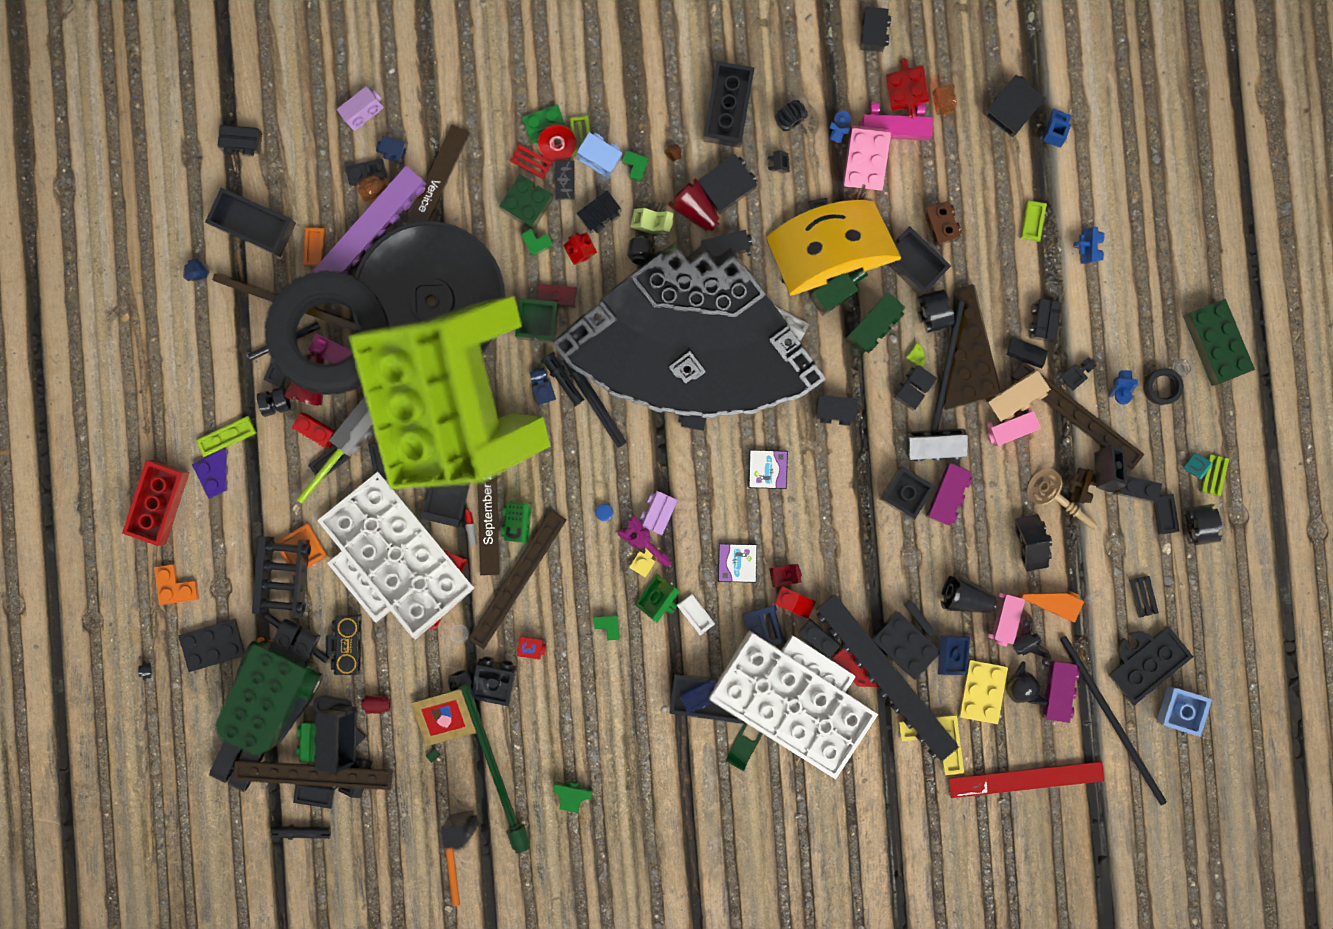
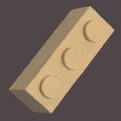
M1035 369L1001 391L1002 395L987 400V403L1000 421L1004 420L1007 422L1015 416L1014 413L1020 409L1024 411L1031 406V402L1035 399L1039 401L1048 395L1047 392L1051 389L1039 371Z

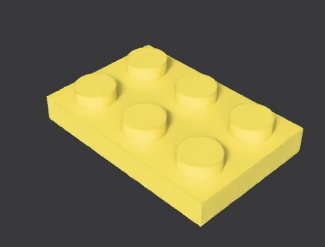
M974 660L968 661L959 717L998 724L1008 667Z

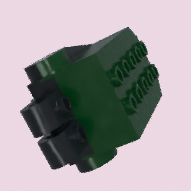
M286 618L279 626L272 642L269 640L258 643L252 641L249 644L237 669L230 694L215 723L218 736L224 740V743L210 770L209 776L223 783L229 780L228 785L242 792L248 789L251 782L233 781L235 760L262 761L265 752L281 743L313 699L323 679V674L316 671L318 664L310 661L321 635L307 628H303L301 631L302 626Z

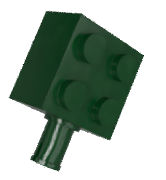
M862 267L849 275L846 272L831 277L827 280V284L813 288V294L810 299L822 316L856 294L858 288L855 284L868 276L866 271L863 272Z

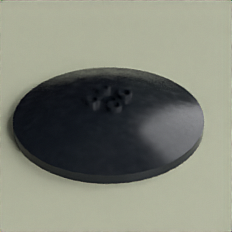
M415 222L388 232L367 251L355 274V278L366 284L380 300L387 314L390 327L426 322L482 301L506 297L501 270L485 245L469 232L443 222ZM433 295L436 297V303L429 306L427 298ZM353 312V317L359 333H361L359 319L357 315ZM495 338L479 344L482 354Z

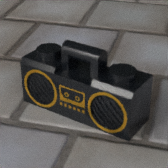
M339 615L335 616V620H332V631H335V635H326V655H334V658L331 659V670H334V675H358L361 673L362 616ZM334 639H337L336 650H334Z

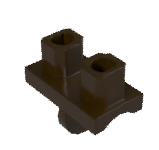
M1078 468L1077 474L1074 473L1072 480L1066 479L1065 483L1070 485L1069 492H1071L1068 501L1081 504L1092 502L1093 493L1088 492L1090 485L1096 486L1093 470Z

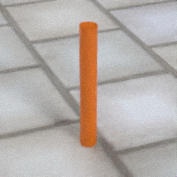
M453 848L445 849L452 906L460 905L454 853Z

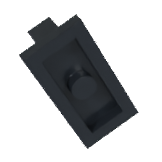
M383 159L345 167L351 187L388 178Z

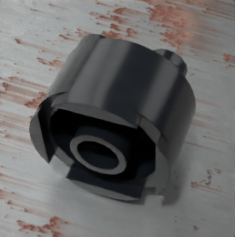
M944 289L916 297L917 305L920 308L918 318L921 323L924 322L926 333L954 325L953 309L949 308L948 302H950V299Z
M1214 504L1189 507L1186 514L1182 515L1183 524L1187 526L1188 530L1187 541L1189 544L1202 545L1222 540V535H1219V530H1223L1222 520L1218 509H1213Z

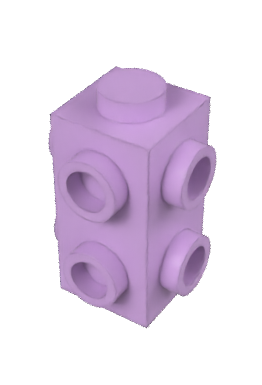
M366 86L351 99L344 102L337 111L355 131L370 118L378 114L384 107L380 103L382 98L376 90L371 91Z

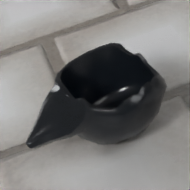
M1024 661L1021 662L1006 685L1009 697L1015 703L1027 702L1047 705L1048 701L1039 695L1040 686L1038 680L1033 674L1025 671L1026 663Z

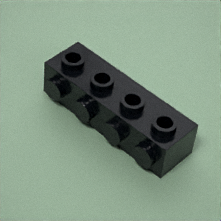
M473 810L450 814L439 829L443 849L453 848V850H460L465 848V845L468 844L476 831V827L479 826L478 817L474 815Z

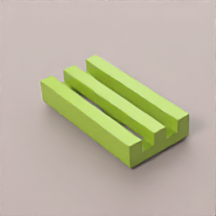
M588 115L570 118L571 131L574 133L575 138L574 122L578 121L581 145L584 141L583 120H585L587 135L590 132ZM577 142L576 149L574 151V156H577Z
M1209 454L1207 460L1212 462V464L1213 460H1216L1210 489L1208 490L1207 486L1211 468L1203 476L1200 492L1221 496L1229 459ZM1222 462L1221 469H1220V474H1219V478H1218V482H1217L1216 491H1214V490H1215L1216 481H1217V477H1218L1219 468H1220V463Z

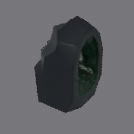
M461 670L449 675L448 685L450 691L457 690L462 684L466 683L470 684L469 688L472 691V677L469 670Z

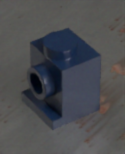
M382 136V140L377 143L376 152L381 153L386 160L394 161L396 159L399 164L403 165L408 146L405 142Z

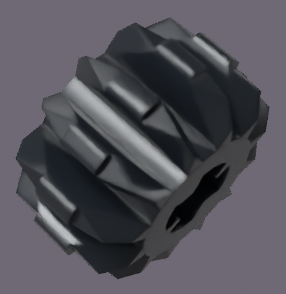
M793 100L778 111L775 115V121L783 131H790L804 121L808 112L803 103L799 100Z

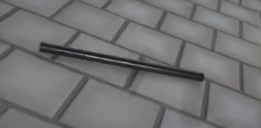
M957 300L954 325H952L931 430L939 429L965 305L964 301Z

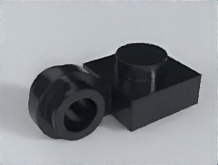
M1088 357L1080 364L1082 366L1081 369L1077 364H1074L1060 377L1074 391L1088 379L1084 371L1086 370L1089 373L1097 366L1095 364L1096 361Z

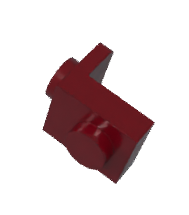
M799 564L769 568L772 587L802 582Z

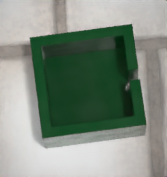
M519 174L499 207L501 211L534 231L554 198L551 193L538 185L536 187L532 181Z
M519 298L518 313L521 327L516 329L515 337L534 341L536 337L538 341L552 343L556 339L558 302Z

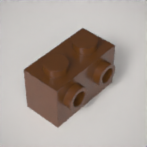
M949 201L927 207L924 210L935 247L956 241L961 237V227L954 219L955 209L953 205L949 204Z

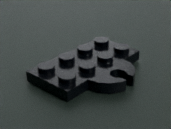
M1168 626L1154 637L1140 631L1128 633L1130 637L1135 638L1137 641V645L1133 649L1129 648L1126 639L1122 638L1118 651L1123 663L1109 673L1108 676L1134 706L1194 657Z

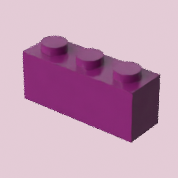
M951 463L947 464L926 517L947 526L955 523L958 516L956 510L958 505L961 506L964 502L965 495L963 493L965 488H969L973 477H970L972 472Z
M1052 660L1049 666L1045 700L1048 701V704L1044 705L1043 718L1070 723V719L1074 716L1073 699L1077 695L1075 682L1079 678L1078 665Z

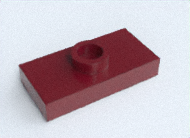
M538 284L537 300L558 302L559 306L575 307L577 287Z

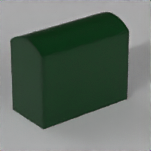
M434 748L426 757L432 763L441 754Z

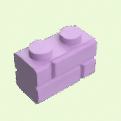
M656 491L655 494L651 493L647 502L650 504L648 511H643L639 520L642 522V526L662 535L678 500L659 491Z

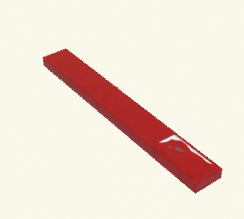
M1102 761L948 778L950 798L1105 781Z

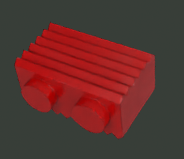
M302 412L292 425L293 430L324 448H330L332 443L329 439L336 432Z

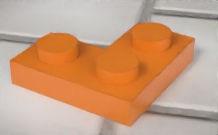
M176 564L154 567L159 605L199 600L197 581L178 583Z

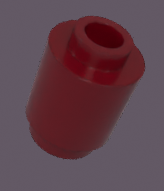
M385 694L365 695V698L361 700V709L365 710V714H385V712L390 711V696H385Z

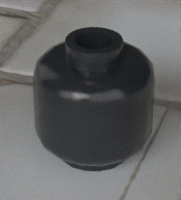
M637 235L635 238L630 239L627 256L632 263L642 265L652 257L653 243L651 240L647 239L644 235Z

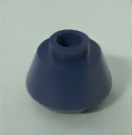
M199 259L188 260V264L184 265L183 278L187 281L205 279L210 273L204 262L199 261Z

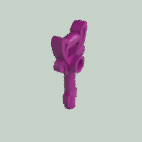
M634 515L628 521L629 527L621 528L618 531V536L630 542L633 548L638 547L642 549L645 547L657 558L661 565L668 567L672 563L665 553L660 552L650 543V531L643 528L640 521Z

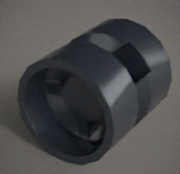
M284 386L273 389L271 393L269 391L257 393V403L263 417L275 415L276 411L282 413L291 410L290 399L284 396L286 390Z

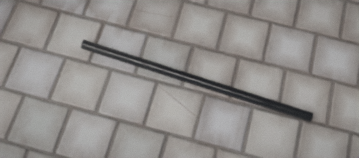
M1067 636L1062 637L1060 641L1073 663L1078 665L1079 673L1160 805H1164L1167 801Z

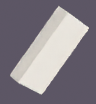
M692 593L677 604L699 635H702L715 625L714 621Z

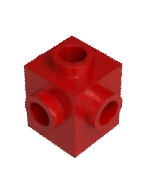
M579 233L572 234L568 237L569 241L563 245L573 265L585 262L598 253L587 233L580 235Z

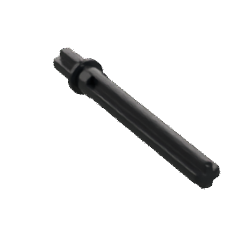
M564 359L563 363L570 372V377H573L616 447L619 448L626 444L625 438L586 376L570 367Z

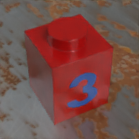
M520 636L517 656L540 660L542 655L545 656L547 644H543L544 639Z

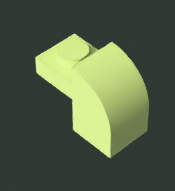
M646 208L634 209L630 228L652 234L666 235V232H670L674 213L668 211L655 212Z

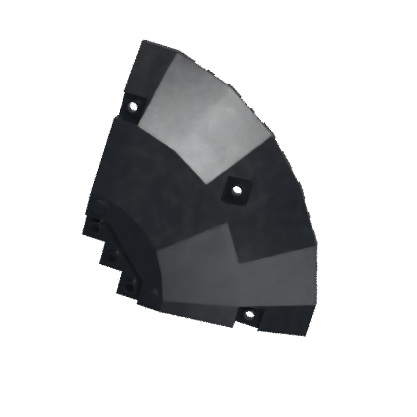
M677 240L642 264L599 300V304L583 314L552 341V345L570 367L580 374L587 376L593 383L607 390L609 394L633 401L635 404L647 406L649 409L657 412H673L674 414L687 416L697 415L703 418L717 417L718 415L732 416V414L741 413L755 414L759 410L771 408L784 401H791L802 397L826 380V377L808 351L790 329L789 324L732 248L715 259L705 244L688 255ZM643 280L659 293L666 304L645 288L640 281ZM672 290L674 294L670 297L669 300L666 299L665 297ZM600 314L601 318L597 320L594 318V315ZM786 339H791L790 344L784 343ZM690 366L691 369L690 371H685L684 367Z

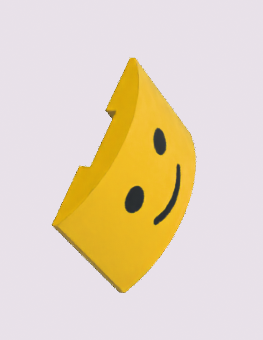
M848 200L817 207L790 219L766 237L790 296L825 285L828 278L861 267L864 271L901 259L875 202L868 200Z

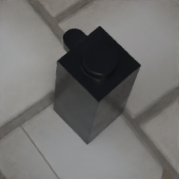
M746 230L701 240V245L705 244L715 259L730 248L736 254L746 252L747 256H751L750 246L753 244L751 235H747Z

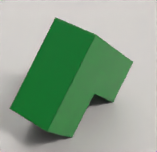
M626 150L622 164L632 167L629 178L641 183L649 158Z
M531 229L521 234L533 257L554 246L548 234L536 239Z
M618 615L594 617V629H606L607 641L620 639Z

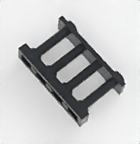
M259 536L252 605L253 614H265L270 608L292 611L291 617H303L306 610V603L304 601L308 556L311 553L310 540H298V545L275 543L274 537ZM273 552L297 553L296 564L273 562ZM271 571L295 572L294 584L272 582L270 580ZM271 589L294 591L293 603L270 601L269 591Z

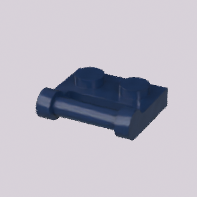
M776 605L743 614L748 632L750 630L773 646L787 642L780 628L776 614ZM767 613L769 614L775 634V639L770 640L763 616Z

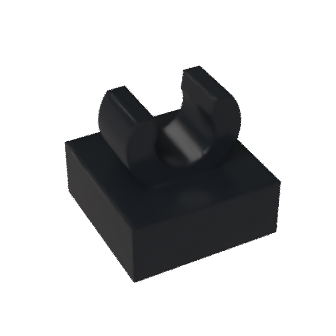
M781 150L773 151V156H769L768 160L774 161V166L768 167V170L780 173L790 172L789 153Z

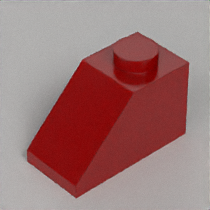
M780 586L773 603L808 619L816 601Z

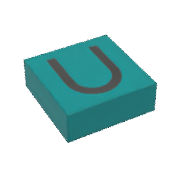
M1195 453L1184 469L1201 480L1213 464Z

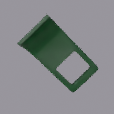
M748 723L742 727L725 760L742 771H745L746 765L763 735L761 732L756 742L744 737L742 734Z

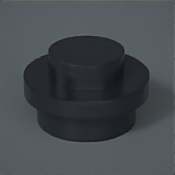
M143 661L142 665L138 666L139 677L143 678V681L152 677L151 663H146V661Z

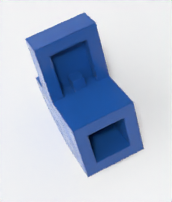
M1053 109L1047 127L1043 132L1042 141L1061 148L1067 139L1071 127L1069 122L1072 115Z

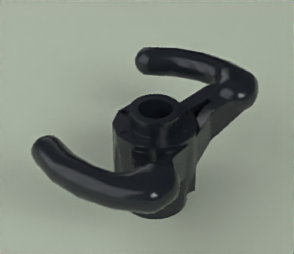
M1025 612L1021 615V622L1024 626L1022 635L1015 638L1013 647L1018 655L1022 654L1024 656L1031 652L1043 657L1041 663L1044 666H1050L1052 663L1051 655L1047 649L1040 645L1042 644L1041 638L1038 633L1034 634L1032 629L1033 619L1029 613Z

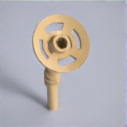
M1044 469L1033 476L1027 488L1028 497L1033 503L1045 505L1055 499L1066 508L1065 511H1069V514H1073V517L1076 516L1089 528L1094 530L1098 524L1084 514L1080 507L1077 508L1078 505H1074V502L1068 501L1059 494L1062 488V478L1058 472L1053 469ZM1051 475H1052V476H1055V477L1057 478L1058 482H1056L1053 478H1051ZM1044 477V481L1039 487H1035L1037 482ZM1034 494H1037L1042 501L1037 500Z

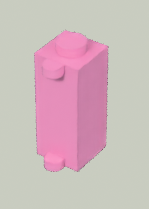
M1031 407L1026 409V414L996 426L988 422L987 430L989 433H987V438L990 444H993L994 447L1041 429L1035 412L1032 411Z
M999 593L998 596L1002 598L993 632L988 634L987 637L995 639L996 644L1007 647L1008 643L1014 645L1025 599Z

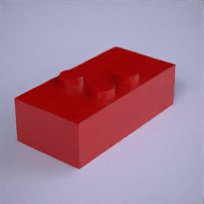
M146 460L122 534L156 546L165 545L190 472L157 460Z

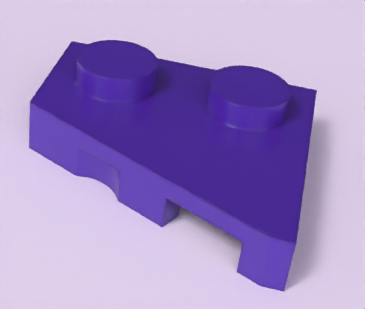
M227 448L192 464L208 499L228 490V481L226 479L228 474Z

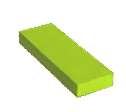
M246 416L197 439L196 443L203 458H206L257 434L250 417Z

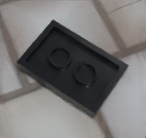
M236 619L178 635L188 672L242 657L245 652Z

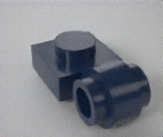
M537 367L532 369L533 371L529 372L532 382L538 383L537 386L532 387L538 406L557 400L551 381L544 383V379H547L545 368Z

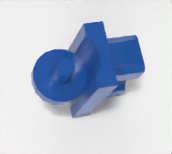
M839 111L835 115V122L832 121L830 124V128L833 129L830 140L841 143L844 133H849L850 127L848 125L851 122V116L847 111Z
M1098 227L1083 229L1082 235H1079V242H1074L1073 247L1079 248L1081 264L1094 263L1104 259L1103 250H1097V244L1103 243L1105 233L1098 231Z
M1120 370L1118 373L1119 377L1113 380V386L1109 390V397L1115 396V400L1119 404L1126 405L1132 400V392L1138 385V379H1132V371Z

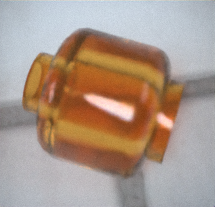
M372 175L360 181L358 192L364 202L373 203L387 188V184L383 178L380 179L378 176Z

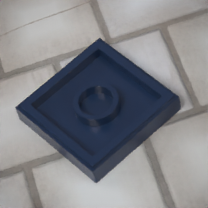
M941 635L937 674L967 675L970 637Z

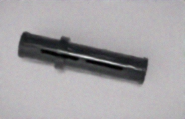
M294 824L289 826H272L270 833H272L271 838H288V840H293L294 838L330 839L331 826L308 827L294 826Z

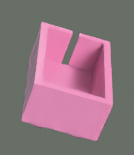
M851 125L843 177L844 186L861 188L862 184H864L866 189L883 190L891 137L889 129Z

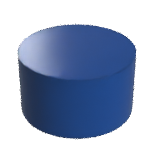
M601 504L596 509V516L601 521H608L613 516V509L608 504Z

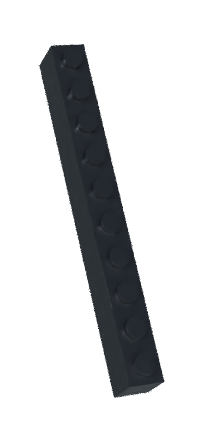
M835 594L816 608L818 618L822 623L827 622L831 628L828 630L835 638L839 636L843 641L841 646L847 653L852 652L856 657L853 661L860 669L862 667L865 668L868 672L866 677L872 684L876 682L879 685V693L884 699L888 697L892 701L890 705L897 714L901 712L905 717L902 721L909 729L914 728L917 732L915 737L922 745L924 743L927 744L930 748L927 751L934 760L938 758L942 762L959 748L955 740Z

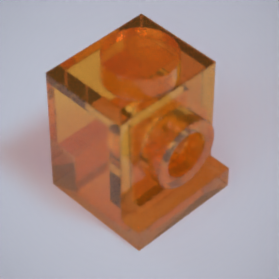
M954 84L938 87L933 91L937 115L950 116L954 114V108L957 105L956 96L952 94L955 89Z

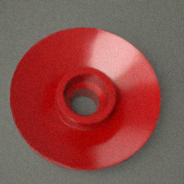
M554 124L546 127L541 132L538 139V147L546 159L554 162L565 161L573 155L576 149V138L568 127ZM559 138L561 141L560 143H555L554 139Z

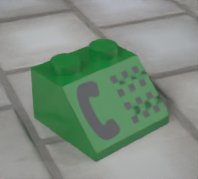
M507 502V506L503 507V517H506V523L502 525L501 536L504 537V541L529 542L532 504Z

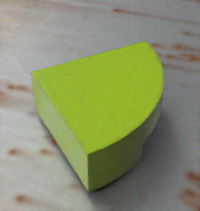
M918 342L905 357L915 366L920 365L923 367L925 363V354Z

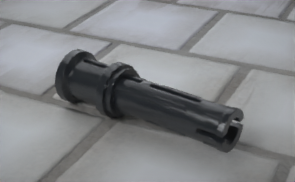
M552 352L544 357L541 363L546 365L550 371V376L556 378L576 407L585 399H583L565 373V366L561 365L555 357L556 353Z

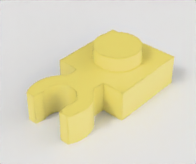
M645 548V554L639 551L629 568L646 578L656 561L651 559L653 555Z

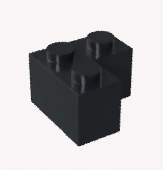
M1038 514L1015 518V532L1021 544L1020 558L1026 572L1048 568L1049 559H1052L1050 550L1052 539L1050 534L1047 535L1045 522L1040 520Z

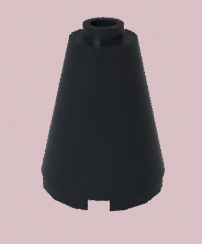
M953 573L954 576L947 578L941 595H944V601H941V607L944 610L989 614L996 609L997 600L995 595L958 573Z

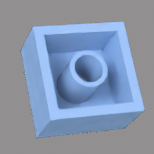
M589 132L577 151L576 159L609 179L621 159L622 152H620V148L613 143L609 145L604 142V138L599 134H591Z
M1167 685L1156 722L1201 737L1212 699Z

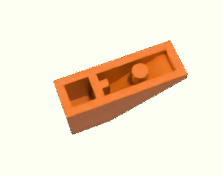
M1071 591L1068 594L1057 592L1020 593L1018 595L1019 598L1025 599L1027 602L1074 623L1084 604V601L1079 599L1080 595Z

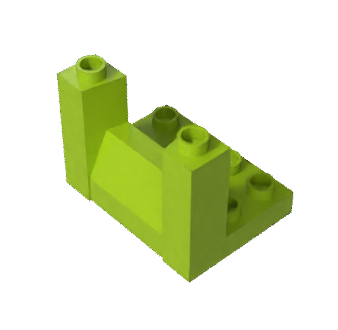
M514 296L482 301L426 322L369 330L350 336L390 489L483 482L551 447L544 417L510 413L498 419L479 345L521 327Z

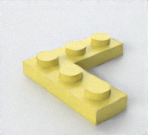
M957 715L937 716V720L959 745L957 750L942 761L944 775L964 773ZM898 721L901 741L918 740L915 737L917 732L913 727L909 729L903 721Z

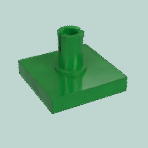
M656 574L635 603V606L658 623L666 611L669 614L674 612L669 606L676 610L677 604L673 600L680 591Z

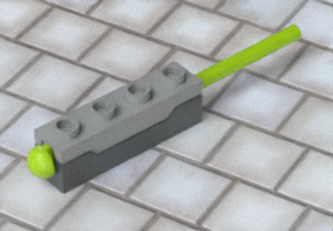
M366 397L361 400L329 439L337 449L299 495L297 500L300 503H304L342 455H355L361 448L360 443L372 435L373 423Z

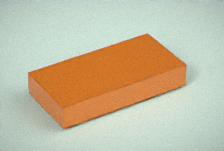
M305 227L303 266L317 267L324 259V228Z

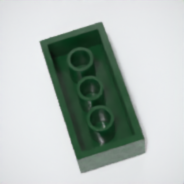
M1226 298L1183 315L1211 386L1224 383L1255 370Z

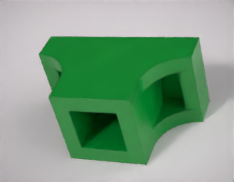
M555 781L553 792L560 798V810L578 813L580 804L584 800H591L593 789L582 787L578 782L569 781L567 784Z

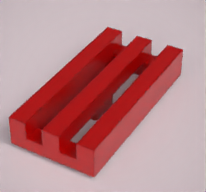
M520 144L510 159V162L542 180H544L553 164L551 161ZM523 151L524 153H526V154L532 156L533 158H535V159L541 161L542 163L546 164L547 166H546V167L542 166L541 164H539V163L533 161L532 159H530V158L524 156V155L521 154L520 152ZM517 157L541 169L543 173L541 174L538 171L516 160Z

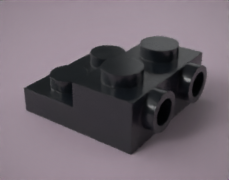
M485 656L482 659L479 658L472 689L473 699L509 707L517 666L508 660L496 662L489 656Z

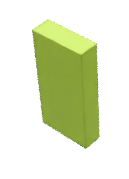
M1030 200L1026 202L1020 239L1036 242L1041 240L1047 203Z

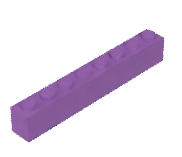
M406 165L312 272L317 273L318 271L329 270V272L337 271L349 275L350 273L348 272L360 264L361 258L374 243L386 235L388 232L386 229L400 219L399 215L402 211L408 210L413 204L412 200L425 191L427 183Z

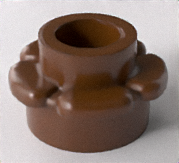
M668 144L664 150L665 155L673 162L682 157V150L677 144Z

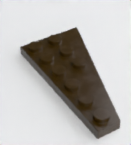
M974 284L955 289L954 315L957 300L964 301L965 305L946 391L945 410L1002 395Z

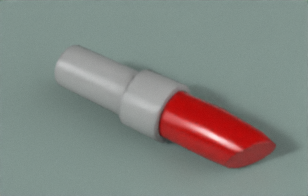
M465 509V528L469 545H475V524L473 523L472 512Z

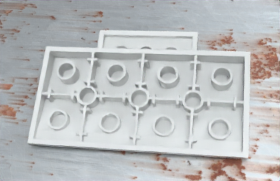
M379 472L375 473L317 520L342 550L327 564L376 623L391 611L412 638L416 640L474 589L393 489H390L388 483Z
M750 630L709 697L714 703L834 779L838 777L878 716L875 711L845 693L856 677L852 673L793 635L790 636L782 650H779Z

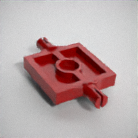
M901 59V70L886 74L890 106L892 111L907 109L908 118L912 119V115L913 118L916 117V106L930 102L926 74L923 65L908 68V60L904 59L903 63Z

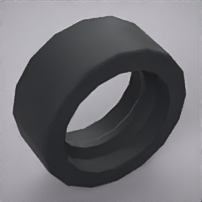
M1172 369L1155 370L1145 379L1143 386L1144 394L1154 404H1172L1183 393V380ZM1159 376H1168L1174 383V392L1168 398H1160L1153 391V382Z

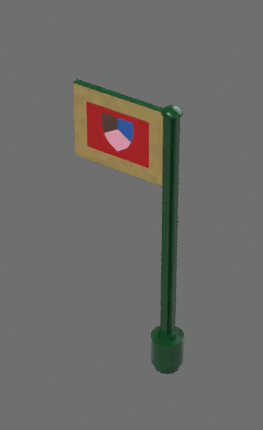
M462 684L457 690L412 702L411 705L426 746L477 733L509 823V829L506 833L512 850H515V853L527 851L530 848V840L524 824L517 822L469 688L470 684Z

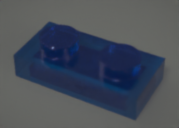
M715 679L679 696L688 714L713 702L709 697L717 684Z

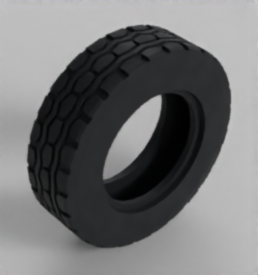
M327 270L307 273L303 277L299 276L292 280V283H288L281 289V292L273 299V304L270 305L267 312L268 316L265 319L264 335L266 347L272 361L279 371L292 383L316 394L337 395L357 389L359 386H362L354 352L337 363H315L304 357L300 352L296 340L297 327L302 316L312 307L322 303H338L348 307L357 315L361 332L390 327L388 317L380 300L362 281L342 272H329Z

